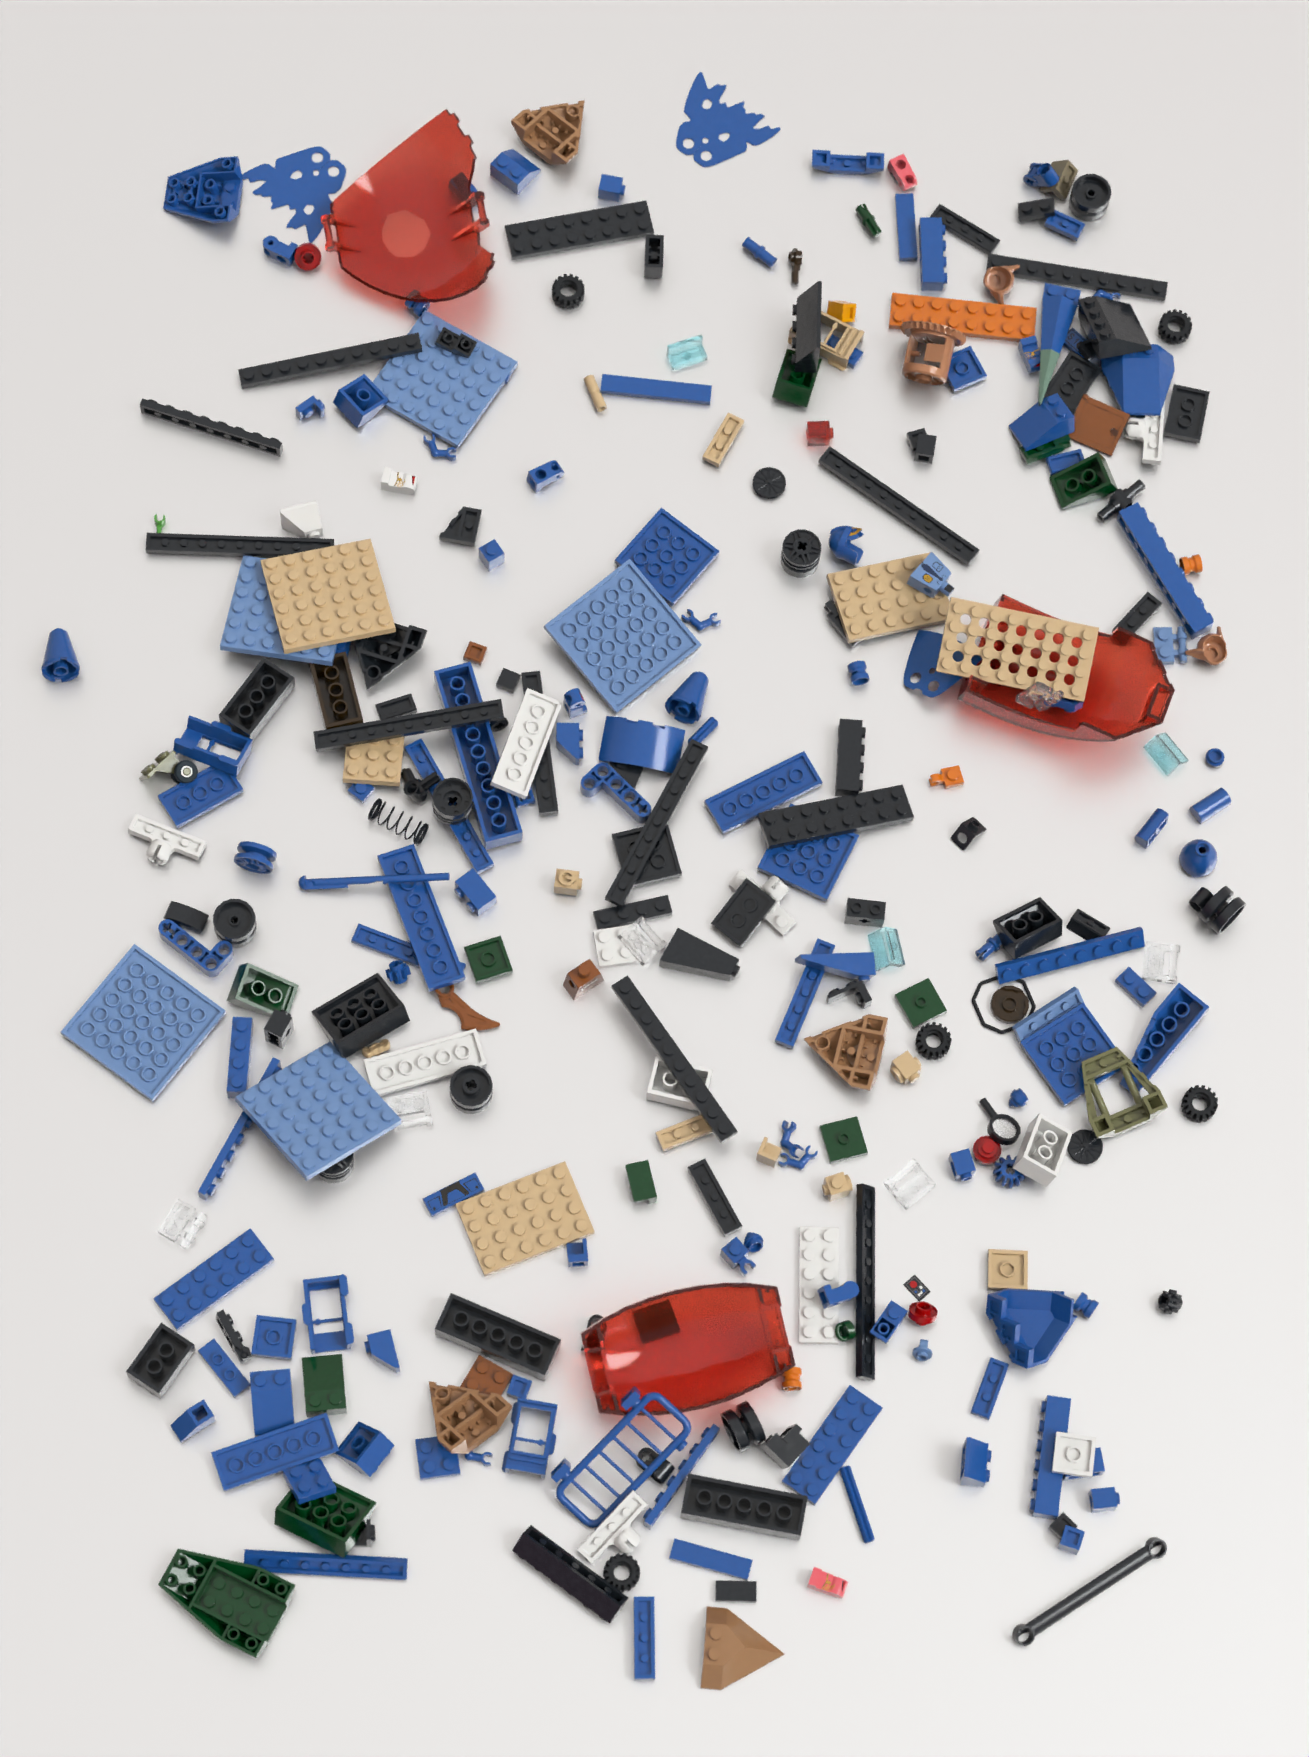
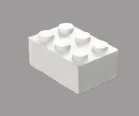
M656 1056L646 1099L698 1111L662 1059ZM691 1064L709 1090L713 1069Z
M1039 1113L1028 1125L1013 1169L1047 1187L1058 1175L1073 1132Z

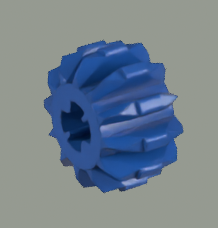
M1007 1155L1006 1160L1000 1157L999 1162L994 1164L996 1169L993 1170V1175L997 1176L995 1181H1002V1187L1005 1184H1008L1010 1189L1013 1187V1184L1018 1187L1020 1181L1025 1179L1022 1173L1013 1169L1017 1156L1014 1157V1160H1011L1010 1155ZM1009 1169L1010 1171L1011 1169L1013 1171V1174H1007L1006 1170Z

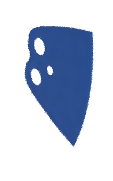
M918 630L905 668L904 685L910 689H920L923 695L933 698L945 692L962 677L940 672L929 673L931 668H935L936 671L943 634ZM956 651L953 653V659L956 662H960L963 660V654ZM974 655L971 658V662L975 666L982 660L978 655ZM914 673L921 674V679L917 683L910 681V677ZM932 681L939 682V687L935 691L928 689V685Z

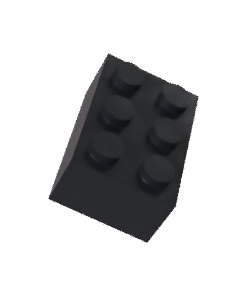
M160 1323L127 1369V1376L161 1399L196 1350L195 1346L174 1330Z

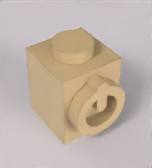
M556 869L554 893L577 896V889L581 890L583 880L579 878L580 871Z
M908 1050L894 1059L890 1066V1072L894 1079L904 1085L908 1082H915L920 1077L919 1074L922 1069L920 1061L916 1057L913 1058Z
M844 1172L825 1177L822 1190L824 1195L828 1196L829 1202L847 1197L849 1192L853 1190L848 1174L844 1175Z

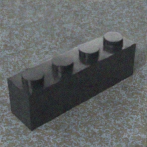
M840 719L835 796L857 794L863 789V780H860V773L863 774L864 762H861V756H864L865 745L861 744L866 732V727H862L863 720Z

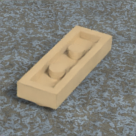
M728 412L702 459L719 467L744 425L745 420Z
M698 1115L657 1131L655 1135L664 1152L710 1134L712 1130L703 1117Z

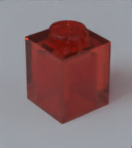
M829 421L807 422V446H829L830 439H833V428H830Z

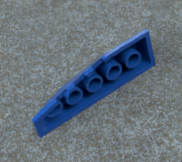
M1178 983L1154 1012L1131 1060L1133 1065L1150 1080L1209 1011V1006L1182 984ZM1131 1073L1136 1087L1140 1091L1143 1086ZM1123 1076L1120 1084L1130 1092Z

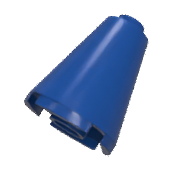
M57 628L49 633L42 664V675L52 682H55V679L67 682L79 675L80 666L68 632Z
M693 672L667 699L665 708L669 714L672 712L675 715L674 719L685 724H694L695 721H699L709 683L706 674L703 672Z

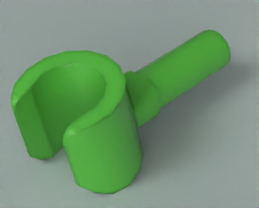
M156 514L154 516L155 526L157 527V533H161L162 527L166 524L165 515H163V520L158 521Z

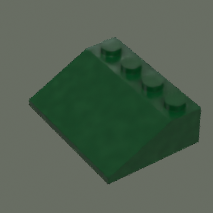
M334 1482L336 1493L302 1504L297 1503L290 1490L275 1508L274 1524L343 1558L346 1557L355 1545L366 1525V1519L370 1518L377 1502Z

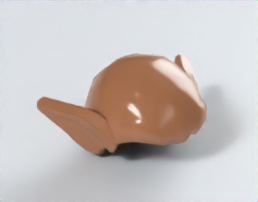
M1020 265L994 266L987 269L983 278V284L990 290L998 304H1004V295L1009 293L1014 285L1015 278L1013 272L1019 269Z
M1217 627L1216 634L1211 633L1203 636L1198 641L1197 648L1186 650V655L1203 660L1214 666L1223 662L1227 657V648L1221 627Z

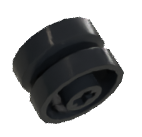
M1096 174L1080 176L1074 182L1069 198V207L1072 213L1085 221H1094L1101 218L1106 213L1111 198V187L1108 181Z
M1227 886L1220 889L1206 903L1198 915L1205 923L1214 919L1211 928L1217 934L1222 933L1246 906V903L1240 897H1236L1230 902L1234 892Z
M240 899L223 901L213 914L214 931L220 941H228L232 947H241L247 945L254 938L257 929L256 916L253 908L247 902Z
M468 1065L458 1069L450 1080L452 1104L463 1113L475 1114L482 1112L492 1100L493 1083L491 1076L485 1069L479 1066Z
M747 1401L736 1406V1413L729 1409L720 1414L724 1428L739 1453L750 1448V1441L758 1445L766 1440L763 1427Z

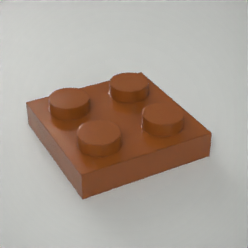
M479 1355L460 1387L479 1390V1393L490 1395L492 1392L502 1396L513 1374Z

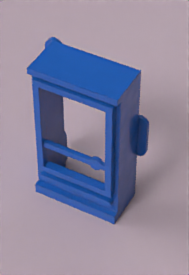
M189 716L187 728L182 737L174 740L173 750L176 752V755L179 753L237 777L251 753L253 739L232 732L230 726L218 721L209 723ZM202 738L211 740L207 750L197 747ZM216 742L241 753L237 760L213 753L210 749Z
M346 1275L303 1280L305 1304L302 1305L304 1324L308 1325L311 1354L351 1349L354 1336L352 1324L348 1323L345 1296L348 1295V1283ZM339 1288L342 1317L324 1320L316 1319L313 1321L309 1292ZM343 1321L344 1331L314 1334L313 1324L320 1325V1323Z
M518 1398L517 1402L513 1404L511 1414L513 1428L509 1450L504 1453L503 1472L509 1473V1470L538 1474L541 1475L542 1479H545L549 1455L554 1453L556 1435L553 1433L558 1404ZM521 1407L551 1412L546 1442L541 1439L533 1440L516 1437ZM515 1440L536 1443L539 1446L545 1445L544 1455L514 1450Z

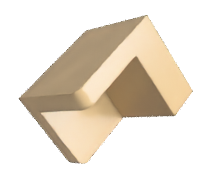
M764 1137L756 1160L774 1167L782 1148L768 1143V1138Z

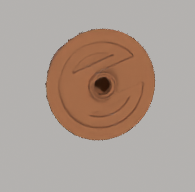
M926 321L903 322L901 331L909 337L902 368L903 376L922 384H945L954 347L962 346L966 342V335L954 328ZM919 342L927 344L923 361L928 365L914 363L916 356L921 357V351H917Z

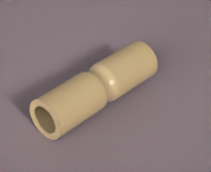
M588 375L583 380L591 395V399L597 412L604 411L607 405L599 391L594 375Z

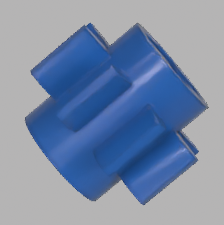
M401 960L391 962L389 969L385 970L387 979L390 982L393 981L394 984L406 982L407 975L411 974L409 966Z

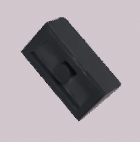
M1080 909L1076 910L1066 926L1068 930L1085 940L1106 936L1111 929Z

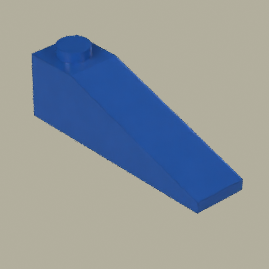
M874 952L801 954L795 958V963L848 979L868 982L876 975Z

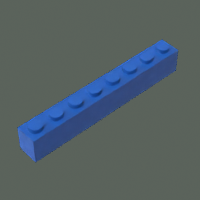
M1137 502L1120 510L1116 520L1181 624L1185 627L1191 640L1211 631L1214 624L1212 615L1205 610L1204 603L1195 594L1192 583L1186 580L1183 569L1178 567L1175 562V556L1166 548L1165 540L1159 537L1156 526L1153 522L1149 521L1144 507H1141Z

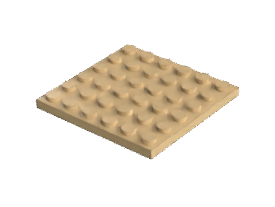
M371 539L260 560L284 654L396 632Z

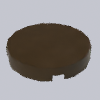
M1003 986L993 994L990 1008L993 1016L1000 1022L1015 1024L1026 1016L1029 1009V1000L1020 988Z

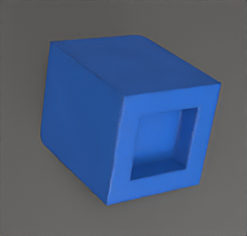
M586 1238L582 1239V1242L568 1243L566 1245L568 1267L588 1266Z
M1065 1525L1057 1549L1077 1555L1085 1531Z

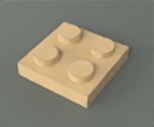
M988 1249L987 1289H1028V1251Z

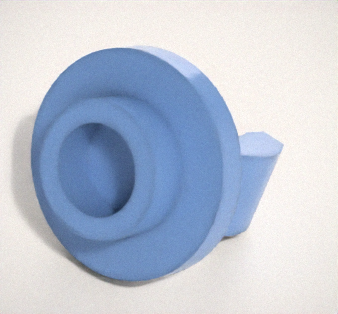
M920 1339L919 1347L913 1349L912 1355L919 1361H926L932 1357L931 1349L927 1348L928 1340Z

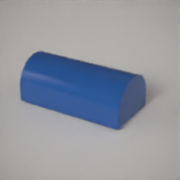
M1219 788L1191 806L1189 810L1201 824L1231 804V798L1225 789Z
M1157 808L1134 837L1135 841L1143 848H1148L1168 823V813Z

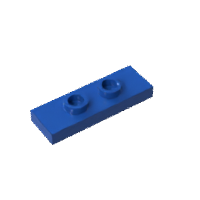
M212 1339L198 1350L199 1354L234 1398L251 1386L215 1339Z

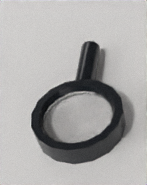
M986 1098L981 1099L979 1103L991 1118L987 1125L989 1136L1001 1145H1012L1015 1143L1021 1133L1018 1122L1009 1115L997 1114Z

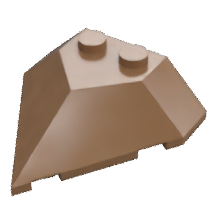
M585 100L571 105L564 103L540 107L539 110H522L511 120V123L522 144L548 164H567L578 154Z
M868 1014L856 1021H849L825 1030L819 1035L804 1038V1041L852 1088L871 1091L877 1079L885 1047L888 1018Z
M429 1381L437 1439L450 1453H470L498 1432L512 1409V1405L497 1393L491 1392L489 1395L479 1393V1390L453 1385L445 1387L437 1385L436 1382Z
M707 1606L701 1689L722 1690L735 1681L785 1655L728 1608Z

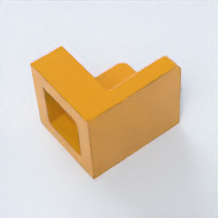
M828 301L827 314L842 322H855V303Z

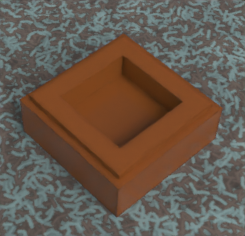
M470 641L463 660L481 666L487 652V647Z

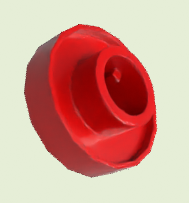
M303 243L297 247L294 253L295 262L301 269L313 270L321 262V252L315 244Z
M982 1136L975 1141L972 1153L977 1162L983 1165H991L998 1161L1002 1148L990 1136Z
M921 1301L912 1303L909 1306L908 1316L916 1324L925 1326L936 1321L938 1311L930 1303Z

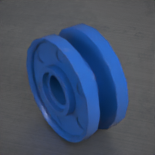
M243 841L238 844L237 851L239 853L234 856V863L259 874H270L273 871L274 867L271 862L276 861L277 853L274 850L255 842Z

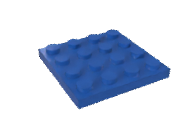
M660 508L618 555L614 563L620 567L630 559L660 596L671 606H674L719 555V550L663 508Z
M848 833L773 849L767 848L757 870L770 876H776L781 881L826 902L859 835Z
M1084 1002L1019 1044L1064 1107L1085 1094L1081 1062L1115 1048ZM1119 1068L1096 1078L1097 1086L1120 1072L1121 1069Z

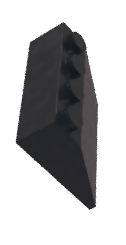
M822 281L816 282L798 296L796 304H793L792 315L796 316V321H792V332H795V337H792V348H795V354L791 356V365H795L794 372H817L821 347Z
M1098 296L1078 299V318L1098 359L1152 350V346L1131 304Z
M379 973L311 1011L342 1058L351 1056L410 1021L404 1004Z

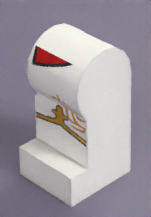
M384 467L381 490L414 494L418 478L413 474H403L392 471V468Z

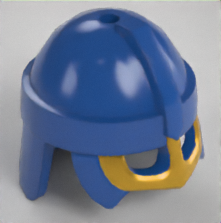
M838 526L831 530L828 545L836 558L843 559L857 566L863 555V550L852 544L851 540L864 535L861 532L862 528Z

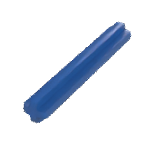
M844 1466L840 1468V1473L864 1543L873 1542L875 1538L851 1467Z

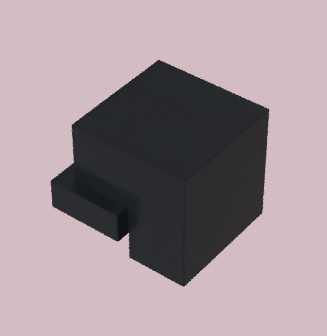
M798 1424L788 1426L780 1436L777 1433L773 1436L770 1435L760 1445V1448L784 1469L788 1468L810 1443L799 1433L802 1428Z

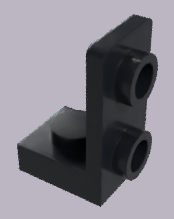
M861 980L858 982L852 981L840 990L839 988L831 990L828 993L829 995H827L826 1002L830 1004L855 993L854 996L857 1003L861 1004L863 1009L871 1006L872 998Z
M366 1519V1525L353 1547H371V1541H375V1525H371V1519Z

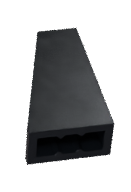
M677 928L659 962V966L662 968L730 981L732 976L736 977L740 970L738 958L680 928Z

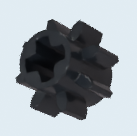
M1172 1289L1163 1291L1158 1299L1159 1308L1164 1309L1166 1314L1178 1313L1183 1304L1182 1295L1177 1294V1291Z

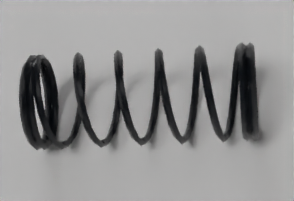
M378 798L370 809L368 820L372 821L378 816V825H382L387 821V830H391L396 826V835L401 834L405 830V840L410 839L414 835L413 842L418 846L427 834L429 824H423L417 834L418 828L422 823L420 821L412 835L406 838V832L413 816L410 817L405 828L400 833H397L398 824L404 811H402L396 823L391 828H388L390 816L395 809V806H393L388 817L379 824V818L386 805V801L382 805V799Z

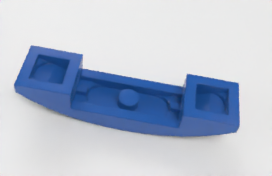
M812 150V167L837 174L857 175L884 171V153L866 152V156L830 154V150Z

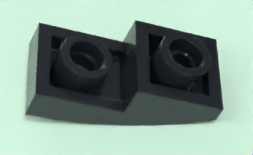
M443 327L434 344L451 353L469 358L477 342L462 333L459 336Z
M174 901L170 902L164 915V919L172 920L180 927L184 925L199 934L203 931L209 917L204 912Z

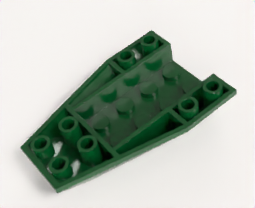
M177 1549L158 1584L219 1640L254 1658H257L269 1644L288 1609L296 1586L258 1566L183 1549Z

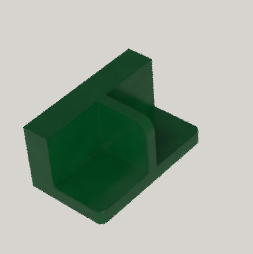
M648 1160L627 1164L625 1168L633 1201L636 1203L648 1200L649 1204L657 1202V1194Z

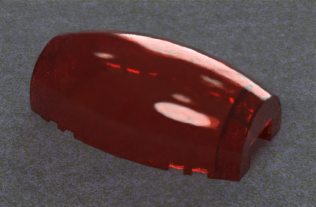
M723 1282L673 1289L624 1306L580 1332L598 1412L625 1416L632 1407L625 1410L621 1406L620 1400L634 1386L640 1391V1399L648 1393L656 1392L663 1395L682 1413L699 1410L742 1396L776 1379L794 1367L796 1364L780 1308L782 1304L778 1287L776 1285ZM656 1400L650 1401L644 1407L651 1415L671 1414ZM642 1411L637 1414V1416L645 1415Z

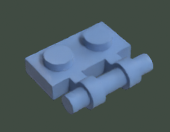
M1153 627L1155 665H1173L1175 662L1174 658H1180L1181 664L1187 663L1188 655H1186L1185 651L1188 649L1186 648L1187 633H1185V627H1177V634H1172V627ZM1173 642H1178L1179 649L1174 650Z

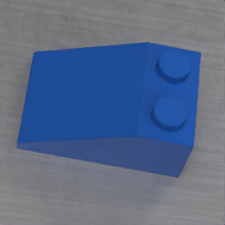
M1058 393L1044 398L1041 406L1038 405V402L1012 422L1009 425V429L1023 449L1028 451L1075 432L1074 415Z
M290 1369L250 1372L255 1437L294 1424Z

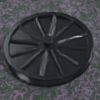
M762 468L753 477L754 491L763 498H777L785 490V476L776 468Z
M1082 1129L1072 1134L1067 1148L1073 1160L1081 1164H1091L1101 1156L1103 1144L1101 1138L1097 1139L1093 1131Z

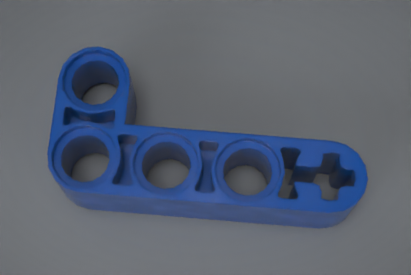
M604 762L598 763L583 776L580 783L582 795L592 797L603 789L635 821L642 824L646 823L651 814V805L609 764ZM604 771L607 775L600 776L598 773ZM589 783L592 784L593 787L586 788L584 785ZM613 784L620 785V788L614 789L611 786ZM632 797L634 800L627 802L625 798Z
M165 919L159 924L160 938L209 977L217 976L233 959V948L228 941L218 942L209 951L172 920ZM182 939L187 941L185 945L177 944ZM222 949L229 950V953L225 955H222L219 952ZM196 951L202 953L199 957L192 956ZM209 963H215L216 967L213 969L207 968V965Z

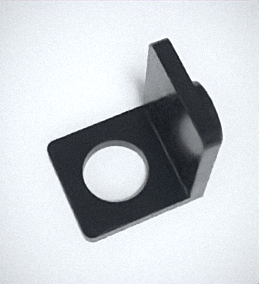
M972 817L960 824L951 836V840L962 850H966L972 840L984 833L986 828L976 818ZM959 833L966 835L967 841L965 843L959 841Z

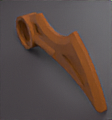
M454 984L449 985L450 991L448 993H441L439 989L435 990L441 1007L454 1011L460 1018L461 1030L476 1029L477 1031H482L500 1026L499 1022L479 1014L455 994Z

